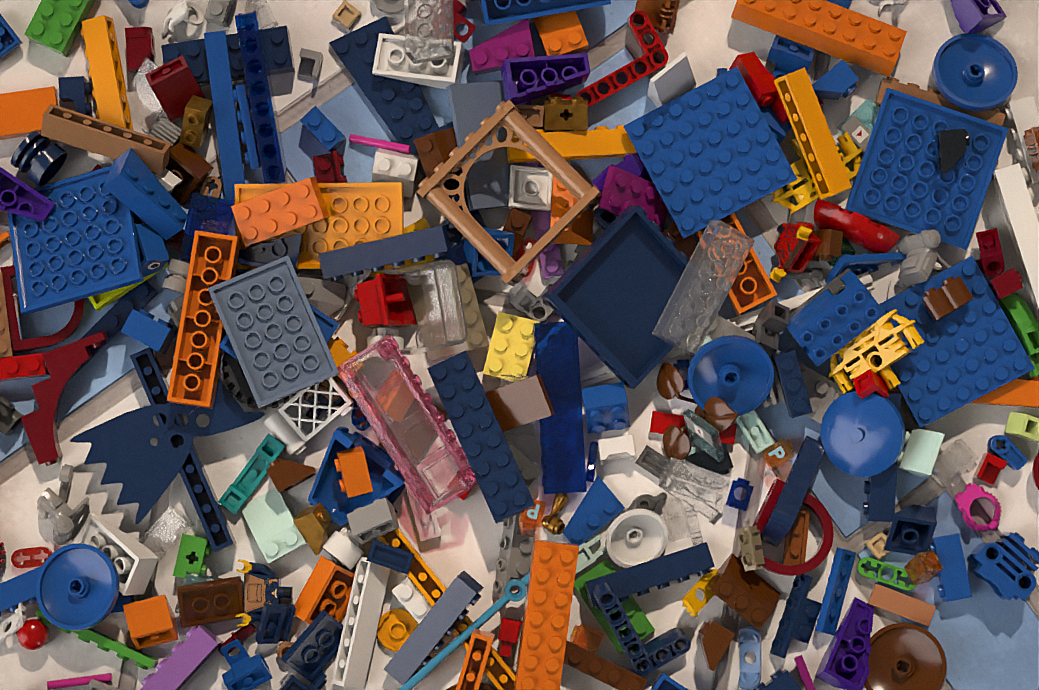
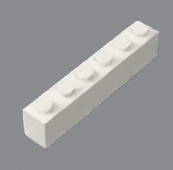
M360 557L357 562L331 683L342 687L364 690L367 681V673L381 617L387 581L390 575V568L366 561V557Z

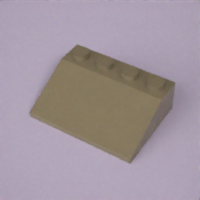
M467 263L406 280L428 362L456 355L465 350L468 352L490 346Z

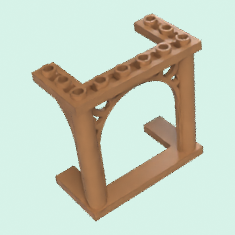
M508 100L507 102L502 101L495 108L496 113L491 118L487 116L480 123L481 128L476 133L471 132L464 139L466 143L461 148L456 147L449 154L450 159L447 162H441L433 170L435 173L430 178L426 177L422 180L416 192L422 198L430 201L502 275L501 279L506 284L515 287L529 273L526 268L586 209L591 212L599 204L602 194L595 186L592 187L521 115L522 112ZM500 127H504L507 130V139L502 143L496 138V132ZM513 132H515L516 134L514 137L519 139V141L516 143H513L511 141L513 138ZM491 135L493 143L490 146H486L485 140L488 142ZM503 147L518 148L533 155L578 200L517 262L473 218L467 208L464 196L465 180L472 165L485 153ZM472 153L476 154V157L474 159L470 158V155ZM459 167L463 169V172L460 176L452 174L453 172L459 171V169H457ZM448 179H456L459 182V187L455 190H448L444 183ZM457 194L460 196L458 202L455 201L454 197L452 199L449 197V195Z

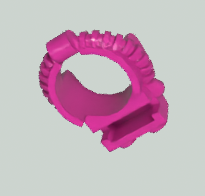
M968 483L964 487L965 490L962 493L958 492L953 500L958 504V510L962 512L965 524L971 527L970 529L978 532L989 531V529L994 531L999 526L998 521H1000L1002 513L1000 502L995 498V495L993 496L988 491L985 492L982 486ZM983 498L993 505L994 516L989 524L979 525L973 520L969 511L973 500Z

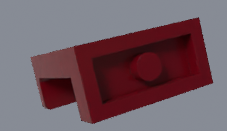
M183 55L145 74L152 91L170 122L184 115L185 107L193 95L206 99Z

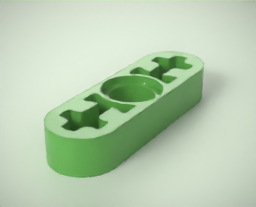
M869 557L861 558L857 562V571L864 577L903 590H913L918 584L916 574L911 571ZM869 561V565L877 568V564H880L881 566L877 570V577L873 576L875 572L871 570L864 573V568L861 567L862 563L866 564ZM888 567L893 571V577L890 580L882 578L881 572L884 568ZM897 571H901L899 574L901 577L910 575L913 583L908 584L906 587L904 581L897 580V584H895L894 581L898 575Z

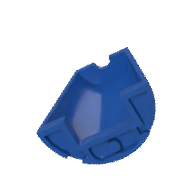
M338 427L334 431L308 497L311 506L321 502L329 512L332 523L339 524L340 526L349 522L347 514L353 512L356 508L365 507L377 499L384 498L405 482L402 470L398 469L397 471L394 465L396 462L382 448L356 431L353 434L348 433L349 429L345 427ZM361 446L364 450L373 492L348 498L346 492L341 491L339 480L342 479L341 471H336L334 460L338 459L336 452Z

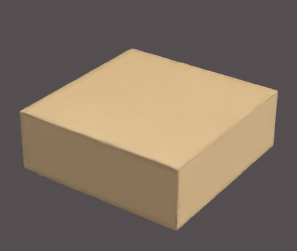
M344 0L334 12L332 18L349 30L360 17L361 12Z
M883 530L865 542L877 560H880L890 552L884 550L887 536Z

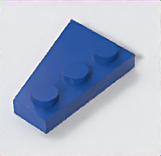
M597 476L562 533L571 544L580 546L624 510L625 507L602 479Z

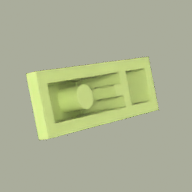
M1010 412L1005 433L1039 443V418L1028 414Z

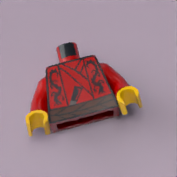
M798 222L797 224L782 223L778 226L777 232L780 236L774 244V249L778 255L779 266L771 271L769 278L779 283L781 278L785 277L787 271L803 273L822 243L812 233L814 231L813 224Z

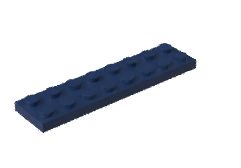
M465 350L427 368L495 523L498 524L536 506L467 351Z

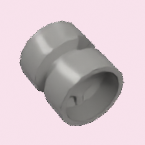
M171 259L167 269L170 274L165 276L162 287L185 294L189 263Z

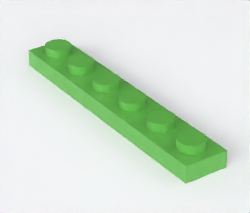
M38 606L35 615L40 616L39 620L41 622L51 625V622L43 615ZM60 627L58 628L59 630L70 634L72 631ZM92 628L72 631L79 635L78 639L90 643V640L98 643L97 647L106 652L113 650L117 652V657L128 661L130 658L136 661V666L142 669L154 668L158 659Z

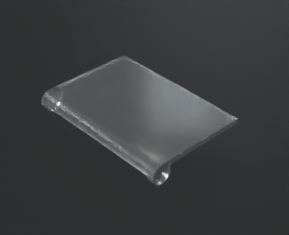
M147 57L128 87L126 96L132 121L142 127L144 133L150 134L151 126L160 117L163 108L145 77V74L159 66Z

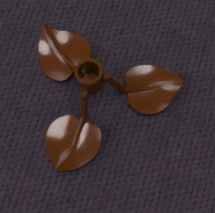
M664 362L660 367L656 381L659 394L667 400H671L676 396L677 399L697 404L694 399L679 394L685 389L684 378L675 366ZM711 397L706 401L704 410L700 406L695 408V416L698 419L693 422L698 424L705 420L707 430L712 433H720L730 427L739 414L731 409L723 399ZM670 425L663 434V448L667 457L672 462L685 459L691 451L690 437L684 433L688 429L687 425L681 429L677 425Z

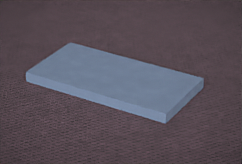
M502 80L453 84L446 87L457 147L461 148L466 143L464 139L471 132L476 133L481 128L480 123L487 116L491 118L496 113L495 108L502 101H505ZM500 127L496 132L497 140L502 143L507 137V130L504 127ZM491 135L488 142L485 140L486 146H490L493 143ZM506 147L497 148L485 153L470 168L465 180L469 211L508 207L510 166H522V164L507 162ZM472 153L470 155L471 159H474L476 157L475 153Z

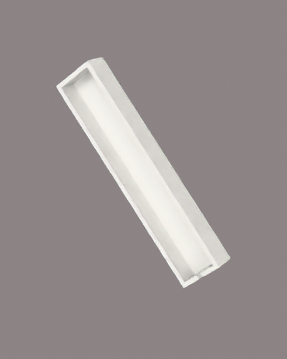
M1018 163L995 170L992 175V181L1039 323L1038 208L1034 209L1032 203L1034 194L1031 187L1027 188L1026 180H1028L1027 172Z

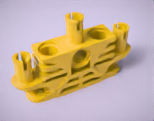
M846 132L836 139L847 155L844 157L842 153L839 154L849 180L856 177L860 166L862 148L857 149L849 133ZM797 138L789 141L800 159L790 165L797 180L786 185L787 192L780 188L771 193L774 197V200L771 202L787 207L791 210L790 214L797 212L820 198L813 179L811 180L809 176L811 175L810 171L805 166L806 161ZM851 160L854 165V171L852 172L846 165ZM805 180V184L793 190L792 187ZM794 196L798 205L795 206L787 198Z
M897 309L882 316L830 357L831 372L828 375L829 379L834 378L843 395L855 388L846 375L849 372L851 373L849 377L852 380L871 369L876 374H880L889 391L900 385L901 382L890 365L912 352V349L925 343L913 325L916 323L915 320L910 321L898 315ZM894 319L900 325L894 328L890 321ZM901 332H903V334L909 341L910 345L912 346V349L906 347L908 345L907 341H902L904 336ZM894 335V338H892L886 343L884 342L885 340ZM877 347L878 351L868 354L870 350ZM836 354H839L843 360L839 365ZM877 355H879L882 358V364L880 366L877 365L875 362V357ZM860 357L859 361H857L853 365L850 364Z

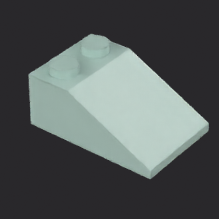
M914 427L910 428V431L906 430L905 445L898 458L897 469L918 477L930 476L945 434Z
M276 488L240 508L268 564L307 544L293 522L295 518L285 499Z

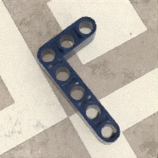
M806 436L775 508L771 512L760 535L762 541L777 548L792 527L824 453L822 442Z
M600 582L593 588V595L637 674H649L685 654L690 649V640L680 628L670 629L649 642L642 644L610 584Z

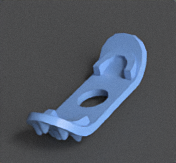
M742 626L738 630L740 638V677L738 685L742 690H753L759 686L761 681V635L755 627ZM749 651L754 652L756 655V661L753 664H749L745 660V655Z

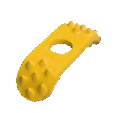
M711 569L710 573L703 575L682 598V606L686 607L687 612H690V616L696 618L701 609L715 595L705 585L718 569ZM697 589H700L703 592V601H700L696 597Z

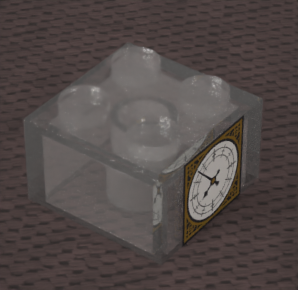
M962 439L955 440L937 456L930 477L940 488H953L961 481L960 475L966 472L969 473L977 466L976 461L979 457Z

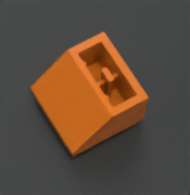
M166 595L154 596L123 605L130 636L137 650L179 639L176 617Z

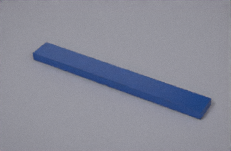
M226 31L204 33L225 200L226 202L235 201L234 184H245L227 37Z

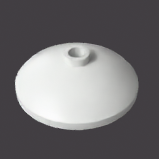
M647 509L627 511L618 516L608 528L605 538L607 553L617 565L623 568H629L659 558L668 542V530L662 518L653 511Z

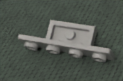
M520 513L503 521V534L499 543L500 554L496 563L497 574L493 584V595L496 597H502L505 594L504 587L511 577L522 579L530 572L535 537L517 535Z

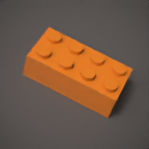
M316 177L301 180L231 206L245 247L330 217Z

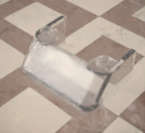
M436 260L383 270L384 274L404 272L405 280L409 284H422L429 326L422 327L417 331L415 336L417 346L397 350L398 354L413 355L459 345L466 341L468 331L457 268L454 262L451 260Z

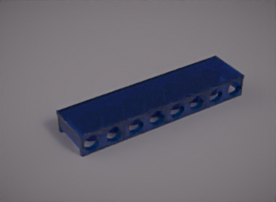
M259 9L238 13V15H235L264 184L279 181L286 182L288 172Z
M564 321L533 323L536 375L540 373L555 413L552 416L539 420L544 495L587 492L578 335Z

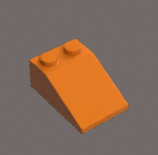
M575 10L532 18L546 56L578 54L588 50L589 44Z

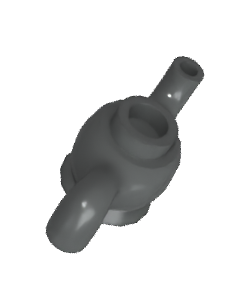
M665 492L657 496L650 494L640 495L621 514L633 509L654 511L657 503L666 500L668 496Z

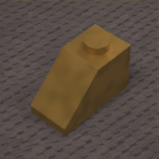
M321 502L301 510L293 520L315 555H319L323 550L322 547L328 540L332 522L329 512Z

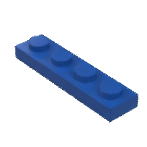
M837 547L815 631L835 636L856 552Z

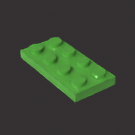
M606 559L574 581V587L619 654H621L624 650L601 609L597 610L596 606L590 607L583 583L616 572L609 560ZM629 595V600L620 603L641 640L655 631V629L633 596Z

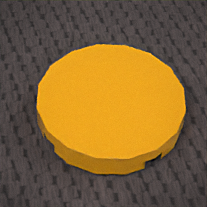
M404 609L387 611L379 619L377 627L379 642L391 651H398L416 629L418 622Z

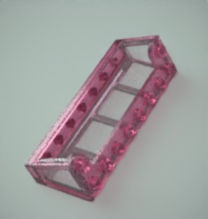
M389 334L337 366L341 379L427 515L468 492L477 483L462 447H459L456 442L454 432L448 429L444 423V416L434 407L431 395L424 391L421 386V379L413 373L409 360L401 354L399 345L393 337L391 338Z

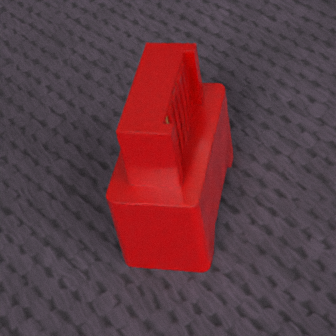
M502 618L498 640H502L499 655L511 657L513 643H518L522 621Z

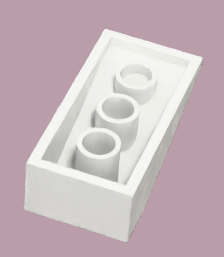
M379 33L372 74L446 89L448 85L460 84L465 49L462 42Z
M684 52L650 79L647 96L657 108L696 87V81L688 57Z
M89 513L77 544H87L99 548L111 558L119 575V591L124 596L144 594L159 558L142 543L94 513Z

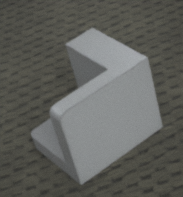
M301 48L299 55L301 61L297 75L318 81L323 54Z

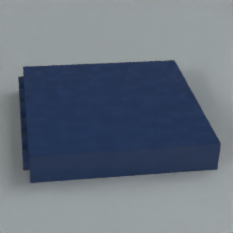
M629 205L542 296V299L621 382H624L627 388L635 389L715 304L720 296L716 293L717 288L702 278L703 273L697 267L691 266L688 262L689 258L674 247V241L667 236L665 237L660 232V226L646 217L647 212L640 206Z

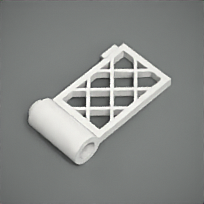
M333 377L327 379L330 383V390H319V383L315 385V389L308 387L301 390L263 422L275 438L285 445V449L290 455L301 453L306 448L304 443L337 415L341 414L344 416L353 408L350 404L354 401ZM305 392L314 393V404L303 403V394ZM318 393L329 394V405L318 404ZM333 395H340L346 403L341 407L332 406ZM290 405L299 406V417L291 416L286 411V408ZM303 406L314 407L313 418L302 417ZM317 408L328 409V418L326 420L317 419ZM302 421L313 422V431L307 435L302 429Z

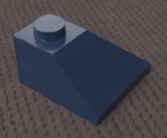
M913 504L896 512L887 535L884 550L916 556L927 555L937 525L935 509Z

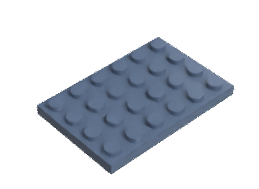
M289 256L208 288L258 408L339 375V371Z

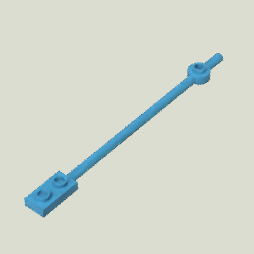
M529 573L521 580H509L504 587L505 594L398 690H411L472 635L474 628L479 629L509 601H521L526 596ZM514 586L519 587V590L516 593L511 592V589Z

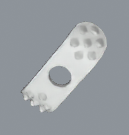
M19 603L15 613L0 623V642L23 627L24 619H26V613L24 612L26 607L23 603ZM11 622L10 629L5 632L6 626Z

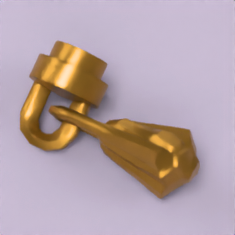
M565 491L555 493L552 511L550 515H546L542 519V526L553 535H560L565 529L563 520L557 517L569 500Z

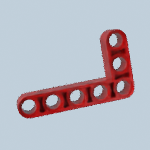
M635 11L627 19L628 27L644 55L578 91L575 97H579L581 93L589 95L590 102L588 107L661 68L668 62V53L645 12ZM635 15H639L643 19L642 26H635L632 20ZM644 34H650L653 37L651 45H646L643 42ZM659 52L662 54L663 61L661 64L653 61L654 53ZM636 63L644 65L645 71L643 74L636 73L634 69ZM618 73L626 75L627 80L625 84H619L616 81ZM600 83H605L608 86L606 94L598 92L597 88Z

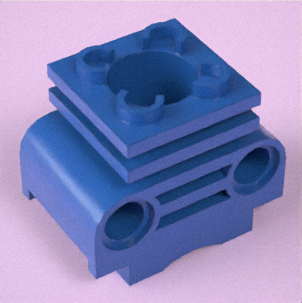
M1003 532L1001 536L1004 539H997L995 543H980L968 556L975 564L970 571L977 578L987 582L993 592L1001 599L1011 600L1014 598L1017 600L1020 598L1022 601H1025L1036 587V578L1030 571L1038 569L1035 564L1039 565V551L1034 547L1030 549L1024 544L1025 539L1017 532ZM988 548H990L992 551V555L990 558L986 556V551ZM1021 577L1024 579V585L1022 587H1020L1019 580Z

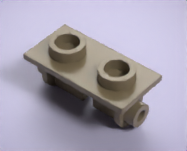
M757 526L739 528L738 541L741 546V560L745 572L764 569L763 549H755V546L762 545L760 530H757Z

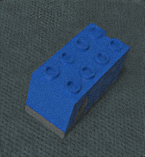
M847 268L789 314V325L786 328L818 367L886 313L863 283Z

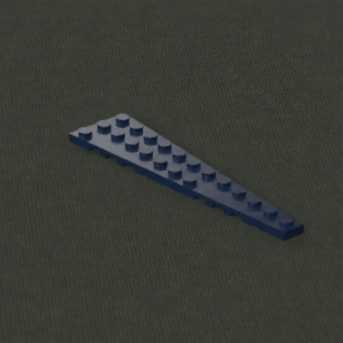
M384 16L329 42L398 143L410 145V154L419 156L414 140L430 133L441 131L419 84L372 74L379 33L395 35L387 17ZM420 160L418 171L425 179L426 174ZM459 171V172L454 173V174L457 175V176H460V175H461V172ZM448 179L444 185L448 190H455L459 187V182L456 179ZM449 195L451 199L454 197L455 199L456 195ZM479 210L473 211V218L482 227H486Z

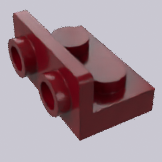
M334 150L333 153L313 156L317 183H348L346 175L342 176L341 168L345 167L343 155H339L337 150Z

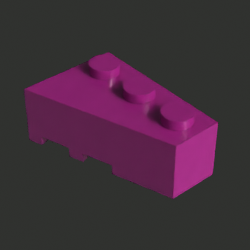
M524 19L469 50L474 74L481 75L501 71L504 59L536 57L529 20Z

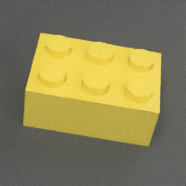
M498 311L483 375L512 383L525 379L540 322Z

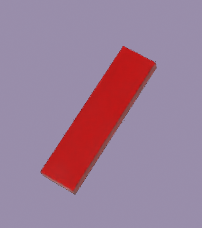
M652 411L649 432L664 434L670 425H677L679 429L687 425L684 415ZM686 416L692 422L698 419L697 417ZM705 420L696 424L710 434L712 442L734 445L737 424L733 423L720 433H712L707 430ZM689 428L684 431L690 439L705 441Z

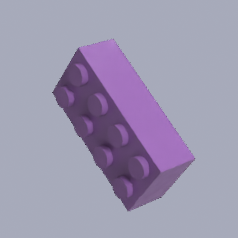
M206 625L193 626L185 635L188 637L185 642L177 643L171 650L173 655L170 658H164L156 666L158 671L155 674H149L141 682L143 687L140 690H180L218 649L223 641Z

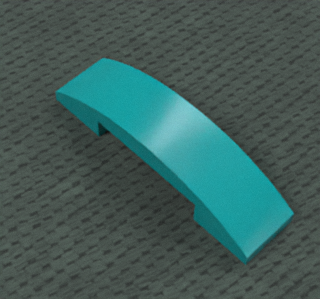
M268 433L252 458L218 502L233 514H236L267 474L266 470L270 468L269 464L278 459L285 445Z

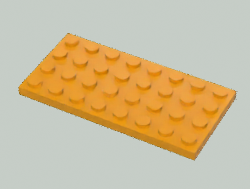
M403 182L318 183L330 216L329 218L245 247L235 219L236 236L241 240L240 250L302 233L304 235L297 269H321L319 253L404 234ZM293 183L234 184L235 205ZM237 263V269L258 268L256 266ZM391 263L384 265V268H405V265L392 267Z

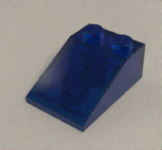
M192 193L180 254L181 260L190 261L195 230L224 235L230 234L234 216L231 206L235 205V201Z

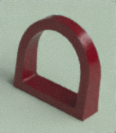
M15 265L0 267L13 353L51 347L63 342L73 334L83 316L84 298L74 301L73 315L63 329L52 335L21 340L11 278L16 277Z
M773 480L752 525L757 526V530H760V535L784 487L785 482L782 480ZM806 493L802 504L812 510L821 526V541L817 551L806 562L794 566L783 565L764 556L765 564H763L765 570L783 576L800 575L815 569L829 554L834 537L833 523L827 509L814 496ZM740 550V553H739V555H738L739 558H742V552H741V550Z

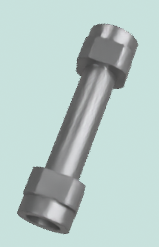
M811 268V270H804L802 274L787 271L785 277H782L780 281L782 279L822 281L823 269Z

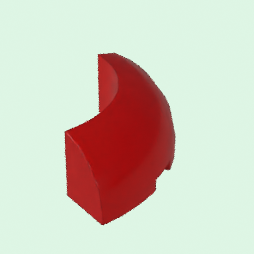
M817 199L814 208V222L819 230L832 229L842 231V238L865 248L873 254L888 252L899 240L900 235L884 225H878L870 221L868 217L853 211L851 213L837 204Z

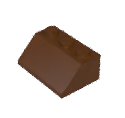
M732 553L705 585L708 590L758 630L772 615L781 595L780 592L753 570L745 572L742 561Z

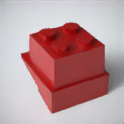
M375 274L376 279L356 284L357 289L354 290L356 302L360 304L361 310L358 311V318L360 323H363V326L373 329L387 326L402 328L417 325L406 280L409 279L407 274Z

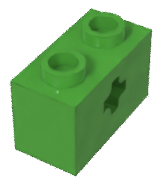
M182 534L173 576L185 579L187 574L200 577L206 576L208 566L205 565L206 556L210 557L212 551L211 544H209L210 542L207 538ZM196 552L195 556L199 558L198 561H194L192 564L189 555H193Z

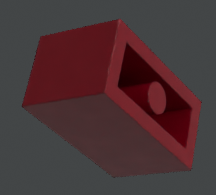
M1014 268L987 280L997 300L1023 288V278L1018 271L1015 272Z

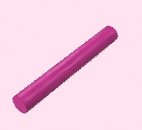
M354 134L349 136V142L407 154L411 152L410 145Z
M112 673L47 681V688L51 690L89 685L91 679L103 683L112 682Z

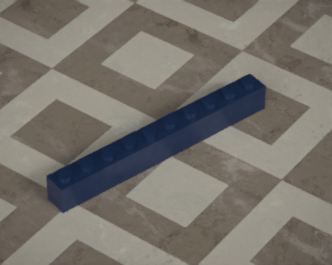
M148 347L130 355L150 404H167L169 402L167 401L169 384L154 349ZM157 413L155 416L159 425H165L167 421L166 416L163 413ZM178 414L175 417V424L179 427L186 426L181 414ZM177 434L171 437L170 443L174 448H179L183 445L184 439L181 435ZM192 443L191 450L179 472L214 552H219L237 543L196 447Z

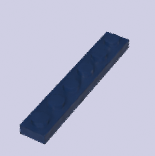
M147 280L126 293L81 338L83 339L102 331H106L108 339L103 340L104 345L93 349L89 345L92 357L75 372L73 377L122 330L133 309L139 311L140 308L143 309L159 293Z

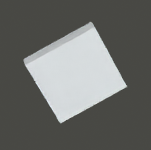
M511 165L508 208L551 211L553 175L546 168Z

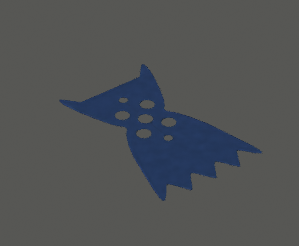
M218 378L213 409L190 405L184 406L171 402L150 405L126 412L88 429L70 439V442L91 443V448L84 464L107 463L101 485L123 484L117 505L139 503L135 524H139L179 473L191 450L195 437L211 436L247 425L262 418L265 413L244 411ZM157 413H163L166 416L167 421L165 425L156 426L154 424L153 418ZM183 413L188 417L186 426L179 427L175 424V417L178 414ZM200 414H206L209 417L210 422L208 426L202 428L197 425L196 419ZM177 434L181 435L184 439L183 445L179 448H174L170 443L171 437ZM152 438L158 439L156 446L151 445L150 440Z

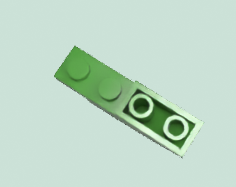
M1014 293L999 299L998 302L1035 368L1029 372L1032 378L1039 375V323L1023 298L1018 293Z

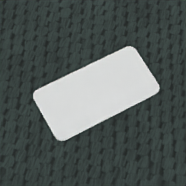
M784 601L775 607L772 615L759 630L767 640L777 633L779 621L786 606Z

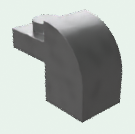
M773 300L761 310L752 334L756 336V342L771 354L778 351L779 333L789 325L790 308Z

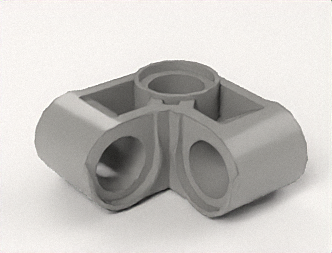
M550 283L544 289L538 299L533 293L522 286L509 303L529 319L544 324L555 312L542 299V296L550 289L552 284ZM536 309H543L545 316L541 319L535 318L534 311Z

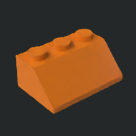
M554 176L550 228L578 202ZM586 209L552 243L591 245L594 209L591 212Z
M321 556L294 604L296 608L295 616L311 624L321 611L325 610L341 623L347 612L355 573Z

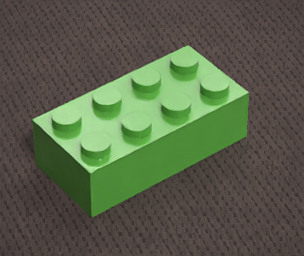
M41 0L24 35L28 39L67 57L82 28L81 21L86 20L96 0Z

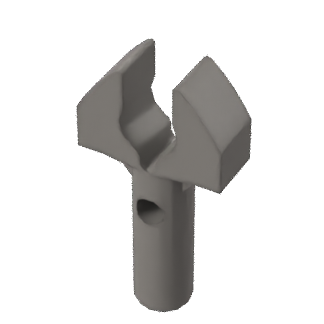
M67 464L62 466L59 481L61 483L58 495L65 503L69 481L73 476V466Z

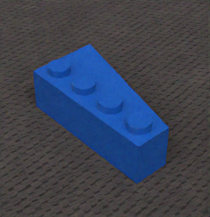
M130 148L116 158L103 186L165 240L181 231L186 223L187 213L133 149Z

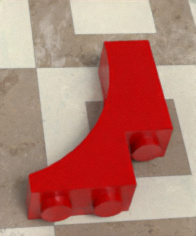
M755 52L737 55L729 69L738 68L757 105L764 107L771 105L782 124L790 122L774 83L776 78L764 67ZM817 97L820 107H822L824 103L820 97Z

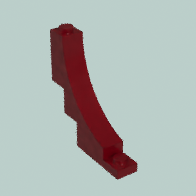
M106 331L42 354L51 378L31 385L40 409L20 417L39 465L43 463L46 466L58 462L57 458L62 456L57 434L58 409L62 395L75 372L92 357L89 345H91L92 349L104 345L103 340L108 339Z

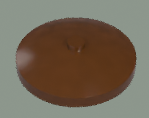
M896 623L878 630L870 638L871 653L868 660V666L870 667L864 684L867 690L942 689L947 676V658L940 642L929 631L914 624Z

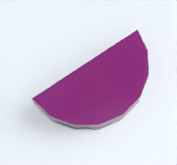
M803 656L794 657L797 672L802 683H804L805 689L816 690Z

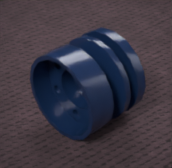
M35 130L18 146L10 163L15 168H19L21 173L29 171L28 178L41 187L58 173L65 163L68 154L57 144L49 146L51 140L48 137L42 136L40 130Z

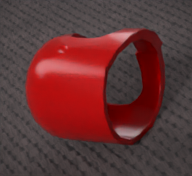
M33 618L26 620L23 627L16 632V635L22 647L27 650H37L48 642L50 630L46 623Z

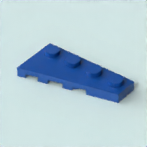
M242 82L236 85L233 95L235 102H239L240 110H237V117L239 123H243L244 131H241L242 143L247 144L248 152H245L246 164H250L251 169L261 167L257 139L254 137V121L252 116H250L251 102L249 96L246 95L248 83Z

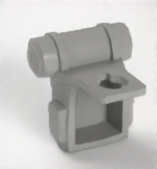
M935 229L923 230L921 233L906 235L900 239V251L902 254L907 255L901 264L898 276L904 285L911 286L925 282L932 271L938 274L950 268L935 249L941 241L940 234ZM935 263L941 264L942 267H936Z
M49 487L40 495L37 500V510L43 518H49L53 523V541L56 544L65 545L70 541L74 529L72 520L89 504L90 498L88 496L72 510Z

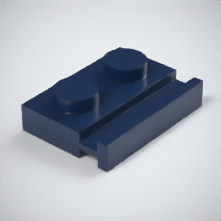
M264 604L255 638L257 644H278V641H288L296 611L294 604H290V606H285V604Z

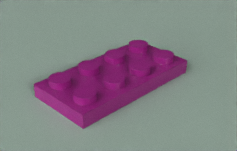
M609 166L598 207L619 216L629 205L640 206L647 212L646 217L650 221L657 223L661 228L660 232H663L668 210L654 184L618 167Z

